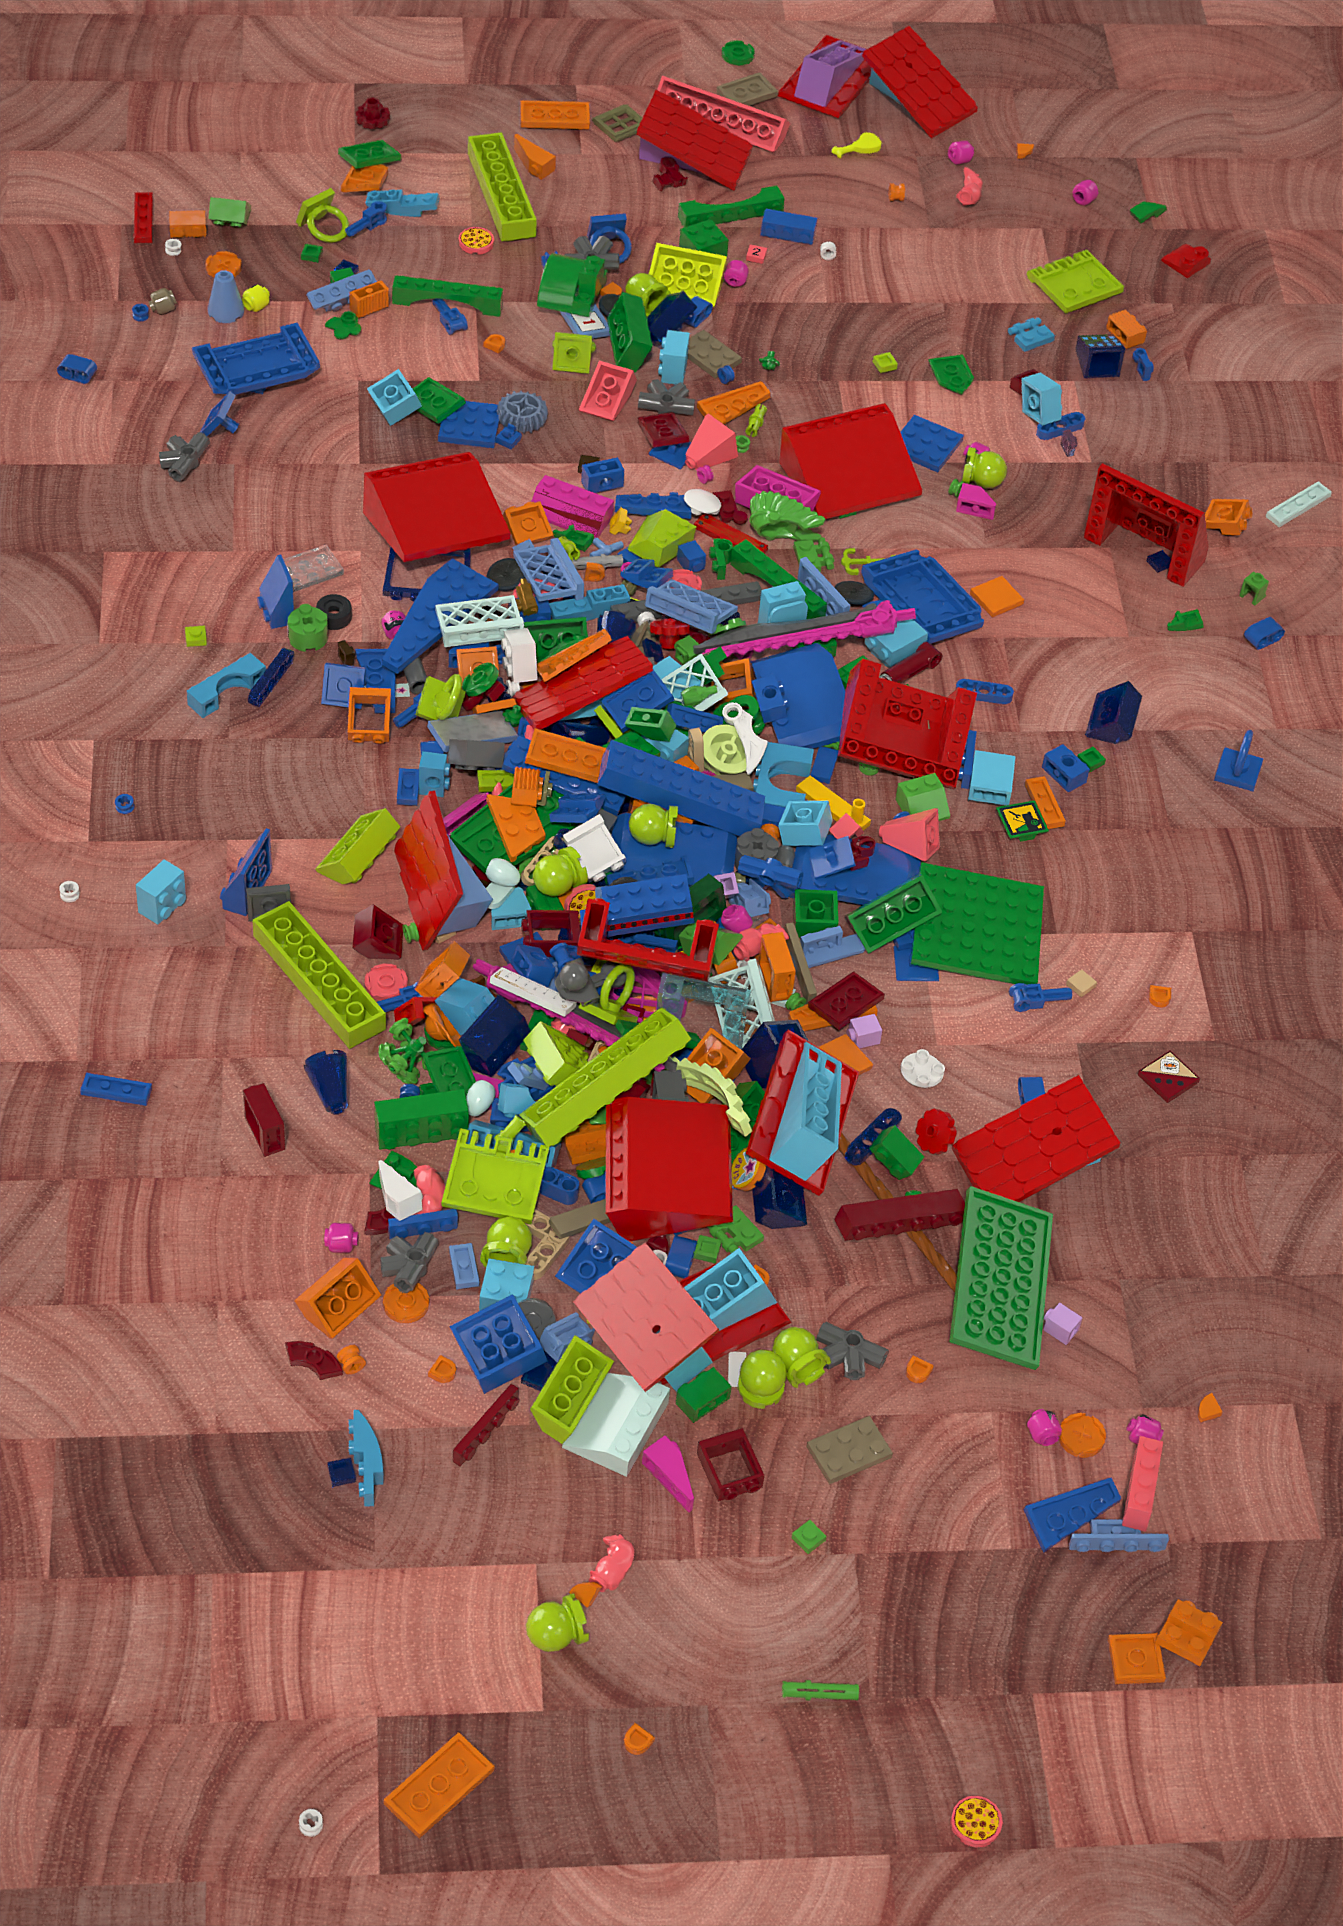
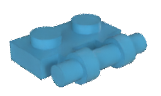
M1039 317L1027 319L1022 324L1016 323L1013 327L1008 328L1010 335L1016 334L1014 341L1024 352L1053 342L1055 335L1045 325L1038 327L1041 324Z

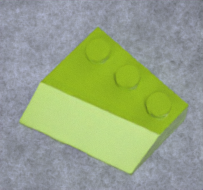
M666 509L645 518L628 546V550L643 559L654 560L655 566L659 568L677 556L679 545L693 541L696 526Z
M541 1021L523 1040L528 1047L527 1052L535 1059L536 1067L542 1071L543 1079L550 1086H558L588 1063L589 1055L583 1051L586 1046Z

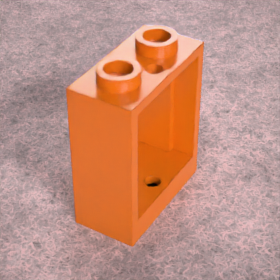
M749 658L720 664L725 674L718 678L719 681L746 675L747 688L728 692L727 696L714 704L715 709L721 704L741 695H750L756 699L752 684L754 672ZM742 706V709L749 708L748 706Z
M350 687L348 740L355 743L373 741L374 743L381 744L389 742L391 689ZM355 703L385 704L384 731L354 730Z
M783 932L763 934L758 964L762 970L770 1001L788 1000L793 994L796 970Z
M454 941L426 967L415 990L423 997L438 998L460 977L470 954Z

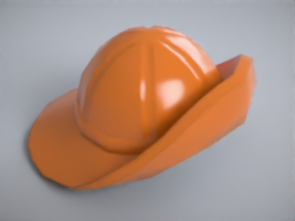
M431 1003L423 1007L424 1013L427 1014L425 1029L430 1037L436 1040L449 1041L454 1047L462 1046L463 1048L465 1046L467 1033L460 1036L437 1004Z

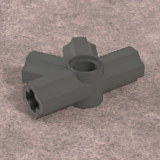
M580 236L573 242L577 253L565 254V256L585 260L587 256H598L601 259H605V270H619L620 268L619 253H608L613 246V242L605 236H599L593 246L587 236Z
M659 379L652 380L647 386L649 393H639L638 408L657 410L659 414L674 412L693 416L695 399L686 398L689 390L681 382L667 390Z
M201 432L195 434L189 443L180 436L174 435L170 437L167 442V448L170 451L159 452L161 468H170L168 470L169 476L174 481L180 482L190 470L198 467V459L210 444V439Z
M424 1232V1234L419 1235L414 1246H412L402 1237L396 1236L392 1238L386 1247L387 1253L391 1256L380 1258L382 1277L397 1275L394 1279V1286L403 1293L413 1291L419 1278L427 1273V1264L438 1246V1239L433 1234Z
M823 1322L817 1335V1341L828 1345L822 1350L826 1351L831 1359V1364H826L824 1368L829 1370L844 1362V1375L850 1380H859L865 1377L864 1362L876 1368H882L889 1353L888 1349L864 1339L859 1331H846L828 1322Z

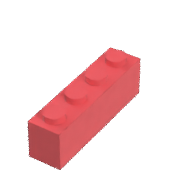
M1143 1436L1139 1437L1133 1459L1122 1526L1146 1532L1152 1513L1163 1441Z

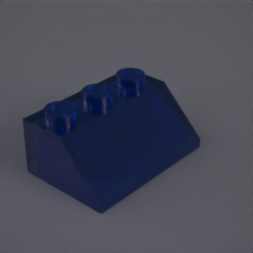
M684 291L668 294L646 317L653 346L662 345L663 337L667 336L668 330L680 331L684 321H688L694 316L693 312L698 307Z
M1130 681L1096 694L1085 733L1088 738L1117 744L1127 741L1132 737L1143 696Z
M497 995L459 1038V1042L471 1069L492 1077L531 1031L525 1017L502 996Z
M766 1166L763 1178L760 1182L756 1181L755 1187L752 1189L755 1222L771 1229L807 1225L804 1188L792 1179L790 1180L776 1172L775 1169Z

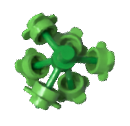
M407 1018L396 1021L389 1029L395 1040L402 1041L400 1048L396 1049L393 1043L385 1042L384 1045H379L378 1054L384 1065H387L388 1069L398 1079L406 1084H415L418 1082L417 1078L420 1077V1074L418 1073L419 1070L414 1067V1063L421 1061V1054L425 1053L423 1046L426 1044V1039L422 1036L418 1039H411L412 1025L408 1024ZM422 1059L423 1069L427 1070L425 1063Z

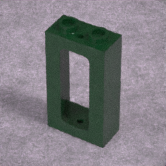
M708 873L689 888L693 917L696 923L697 920H711L714 922L723 915V911L726 909L723 884ZM688 924L654 929V936L677 940L678 947L682 945L679 935Z

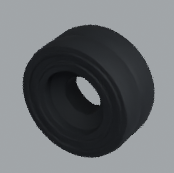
M329 594L318 600L316 608L327 614L329 630H339L349 625L352 619V606L346 597L338 594ZM329 611H339V613H329Z

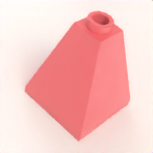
M710 414L705 416L686 452L685 463L690 469L694 468L697 470L699 467L703 468L704 465L712 467L738 457L735 432Z
M934 808L887 821L884 825L880 826L879 836L884 843L922 861H927L940 848L938 809Z

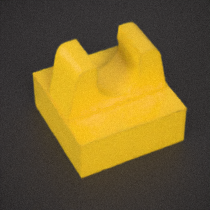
M620 508L610 518V533L614 535L618 532L627 534L631 530L629 525L632 523V520L627 517V510Z

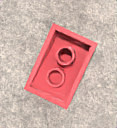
M599 361L579 411L614 421L632 394L637 381L634 371Z

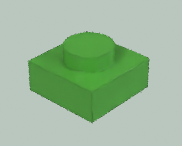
M700 1235L693 1258L716 1264L722 1240Z
M811 1520L794 1531L791 1537L807 1554L826 1541V1535Z

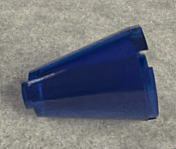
M605 611L603 615L600 614L598 617L597 632L605 629L609 633L612 641L608 642V644L626 636L631 640L636 631L635 621L632 618L630 621L626 619V614Z
M560 721L557 724H553L550 732L572 739L580 737L586 743L601 747L609 741V732L603 726Z
M333 1050V1054H326V1051H321L311 1055L305 1060L306 1065L303 1064V1067L325 1110L333 1115L343 1113L344 1109L348 1107L347 1054L341 1050Z

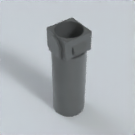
M419 656L403 669L410 691L414 694H420L423 691L427 678Z

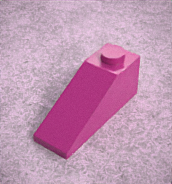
M663 1436L643 1451L642 1464L688 1512H691L693 1510L694 1496L680 1448L676 1442L670 1441L666 1436Z

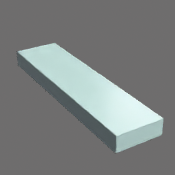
M1318 481L1266 513V518L1278 527H1281L1331 497L1332 491Z

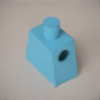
M514 888V891L500 907L491 909V930L521 927V920L525 919L526 910H532L522 888Z

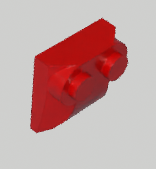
M1183 244L1161 258V262L1188 279L1208 266L1211 258L1208 257L1209 251L1205 247H1192L1188 244Z

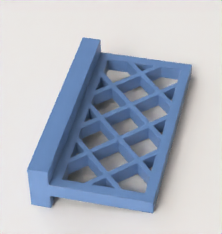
M558 538L550 539V545L513 551V557L528 583L531 584L538 601L572 595L576 600L584 598V582ZM546 552L549 554L548 556L540 555V553ZM527 556V557H530V559L527 560V559H524V558H521V557ZM537 559V560H540V561H543V562L540 564V563L534 562V560ZM547 563L555 565V567L552 568L546 565ZM530 566L536 568V570L533 571L527 568ZM541 571H545V572H548L549 574H548V575H545V574H542V573H540V572H541ZM555 574L561 576L562 578H554L553 575ZM535 578H538V579H541V580H543V581H542V583H541V582L535 581L534 579H535ZM548 582H551V583H554V584H556V585L553 587V586L547 585V583H548ZM560 586H563V587H566V588H569V589L563 590V589H560L559 587H560ZM543 589L549 591V593L541 594L540 591Z
M673 579L658 588L651 586L647 589L646 607L711 634L716 631L719 623L738 610L736 605Z

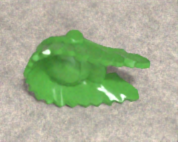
M762 491L760 494L756 493L750 500L751 516L749 522L760 536L765 537L766 540L790 538L797 541L813 540V542H818V539L821 538L820 534L808 529L822 526L826 519L823 516H818L817 512L811 511L810 507H804L803 503L797 502L796 499H789L787 495L782 496L779 492L773 493L769 491L767 493Z

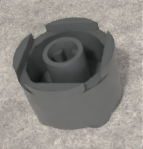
M754 828L752 831L742 834L738 838L736 845V869L738 870L740 858L744 855L761 860H766L767 858L777 859L778 841L761 828Z

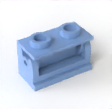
M751 878L749 879V885L744 882L737 883L739 893L729 898V904L743 906L751 917L769 913L771 898L768 892Z
M575 1312L545 1327L539 1342L543 1350L558 1362L574 1335L591 1345L595 1329L590 1330V1327Z

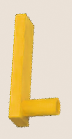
M811 775L796 786V792L806 794L805 798L808 801H829L831 815L835 821H838L847 813L863 831L870 826L871 820L864 815V800L855 799L851 806Z

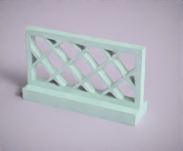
M514 595L435 605L443 635L444 647L497 641L504 638V631L524 628L523 618L520 617ZM505 603H511V606L508 609L501 605ZM483 606L492 607L489 611L482 609ZM465 608H469V609H471L472 611L468 614V613L463 612V611H461V610H462V609H465ZM498 610L503 614L499 617L493 613ZM442 611H450L452 614L447 616ZM476 613L484 615L481 619L474 617ZM459 615L464 619L460 622L454 618ZM508 615L513 617L511 619H505ZM488 618L494 620L485 622ZM449 623L455 625L446 627Z
M702 654L661 679L664 684L671 685V694L674 686L685 689L690 687L691 675L702 677L700 683L702 687L705 678L713 680L718 693L709 695L700 704L692 706L699 711H704L728 695L725 687H722ZM698 660L701 661L704 666L703 674L691 672L693 663ZM676 674H688L686 685L675 683ZM674 698V701L682 702V699Z
M756 958L747 961L748 965L709 978L723 1037L730 1042L734 1035L742 1037L741 1043L736 1045L742 1051L771 1042L772 1045L780 1042L762 970ZM747 973L748 978L744 985L736 982L739 975ZM723 980L729 982L724 991L716 989L715 983ZM733 985L741 988L736 997L728 994ZM745 991L753 994L749 1003L740 1000ZM725 997L733 1000L728 1010L721 1007ZM738 1003L746 1007L741 1016L733 1013ZM750 1009L758 1012L754 1022L745 1018ZM730 1016L738 1019L733 1029L726 1026ZM742 1022L751 1025L746 1035L737 1031ZM755 1028L762 1030L764 1037L753 1039L750 1036Z

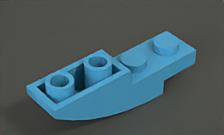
M392 189L368 192L365 204L371 207L373 202L382 201L387 205V210L385 211L387 214L421 217L423 211L437 210L440 198L438 193L404 195L403 190Z
M622 584L588 590L586 597L580 600L574 598L552 602L549 605L553 619L586 617V621L610 613L611 605L627 603L630 601V596L625 585Z
M353 1410V1419H349V1434H354V1440H349V1455H354V1464H359V1476H364V1482H359V1497H364V1507L374 1506V1485H383L381 1451L377 1438L366 1418L359 1410Z

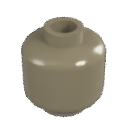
M162 288L150 295L151 301H149V305L153 312L157 311L159 315H163L175 309L177 302L171 290L168 291L167 288Z

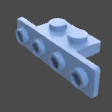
M369 269L307 293V297L314 310L324 307L326 312L330 310L337 311L343 305L350 304L349 292L377 281Z
M840 926L827 928L816 933H809L800 938L809 968L865 951V947L857 934L843 937V931Z
M1091 1519V1534H1072L1069 1549L1079 1552L1089 1550H1101L1103 1552L1113 1550H1125L1127 1552L1149 1550L1151 1552H1158L1166 1549L1169 1535L1141 1534V1530L1122 1526L1123 1519Z

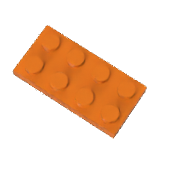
M521 100V127L590 129L589 102Z
M535 728L525 763L598 783L601 760L606 748Z
M458 1732L384 1799V1805L420 1839L494 1771L495 1766Z

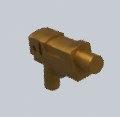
M523 578L520 580V586H516L518 599H515L518 611H522L523 616H529L538 612V606L532 593L531 584L528 583L527 579Z

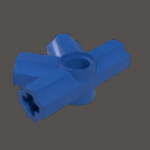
M744 855L741 856L738 866V873L750 876L764 890L771 886L781 898H788L795 892V889L800 888L804 876L803 871L783 866L780 861L774 858L761 860Z

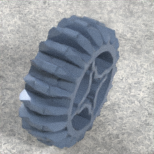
M513 391L512 395L507 394L506 397H502L497 410L499 422L503 424V428L507 427L508 424H512L516 427L515 431L523 432V434L527 431L530 433L533 430L538 431L539 427H543V424L546 422L548 414L547 406L541 396H536V393L529 394V391L526 393L522 391L516 393Z

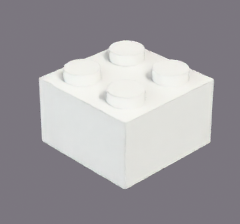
M528 628L504 631V638H501L502 650H505V657H502L503 668L507 671V676L511 677L513 683L538 680L536 645Z

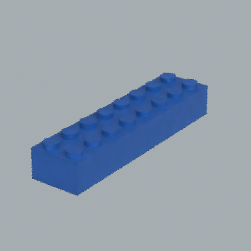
M614 740L610 741L602 756L597 785L649 804L658 805L666 810H669V806H678V814L738 836L752 831L754 828H760L762 825L765 803L764 795Z

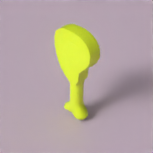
M863 133L851 145L840 148L833 147L832 153L837 155L838 158H842L843 154L853 151L863 154L875 153L881 149V140L873 133Z

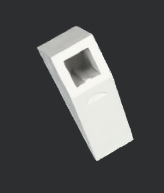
M382 1160L378 1161L379 1177L386 1210L399 1221L421 1211L423 1195L420 1189L413 1186L391 1166H388Z

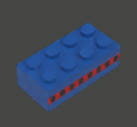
M687 874L601 887L602 899L610 902L608 937L694 923Z

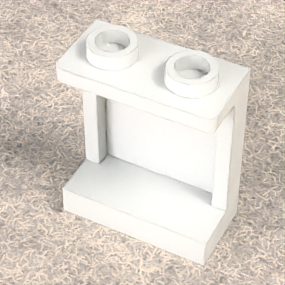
M600 814L563 835V840L567 847H573L580 854L581 857L578 860L582 868L586 866L589 883L593 880L595 882L602 880L606 877L605 873L621 869L624 866V862H626L625 855L618 848Z

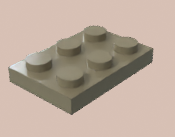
M760 72L717 86V93L720 96L747 106L777 97L778 90Z
M705 330L689 338L688 359L715 379L718 377L719 368H723L726 365L734 368L742 362L741 356Z
M870 1416L808 1441L806 1446L829 1485L891 1459L893 1452Z

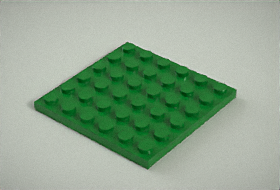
M921 862L919 874L923 875L942 913L914 928L910 964L1012 984H1038L1044 886Z

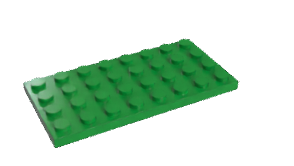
M972 1186L967 1189L950 1343L1033 1370L1039 1367L1053 1222L1052 1213Z

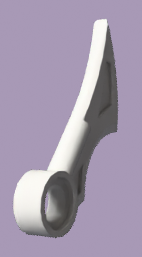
M729 703L723 708V717L727 724L734 725L745 752L746 772L749 775L761 761L768 741L759 738L752 729L753 717L749 713L742 710L739 704ZM731 710L739 712L734 718L728 717V713Z

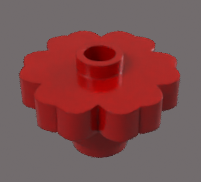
M675 619L650 622V632L660 635L659 642L661 647L665 649H675L674 645L679 640V635L688 634L690 629L689 624L676 621Z
M933 1108L925 1111L924 1118L918 1120L915 1132L919 1135L917 1143L923 1151L939 1155L947 1152L948 1145L954 1143L957 1130L954 1126L955 1120L951 1117V1114Z

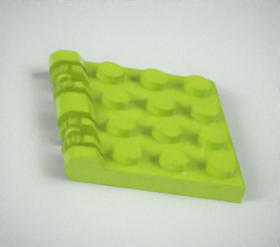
M1088 250L1074 254L1073 258L1067 256L1065 259L1062 258L1051 262V264L1048 263L1044 266V269L1037 267L1027 271L1028 279L1032 283L1035 282L1065 313L1120 294L1124 290V286Z
M461 1128L441 1206L498 1218L511 1216L522 1219L524 1223L532 1224L550 1147L547 1148L545 1145H540L538 1157L535 1158L537 1144L532 1143L529 1148V1156L521 1155L524 1145L523 1141L518 1140L515 1153H511L513 1139L497 1136L494 1149H490L492 1134H487L484 1147L476 1146L479 1132L473 1131L470 1144H467L470 1130Z

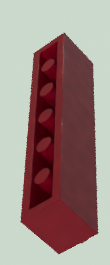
M958 1189L846 1204L841 1205L834 1220L845 1241L881 1237L889 1234L898 1235L903 1232H918L923 1229H937L943 1226H957L961 1224L964 1218L965 1201Z

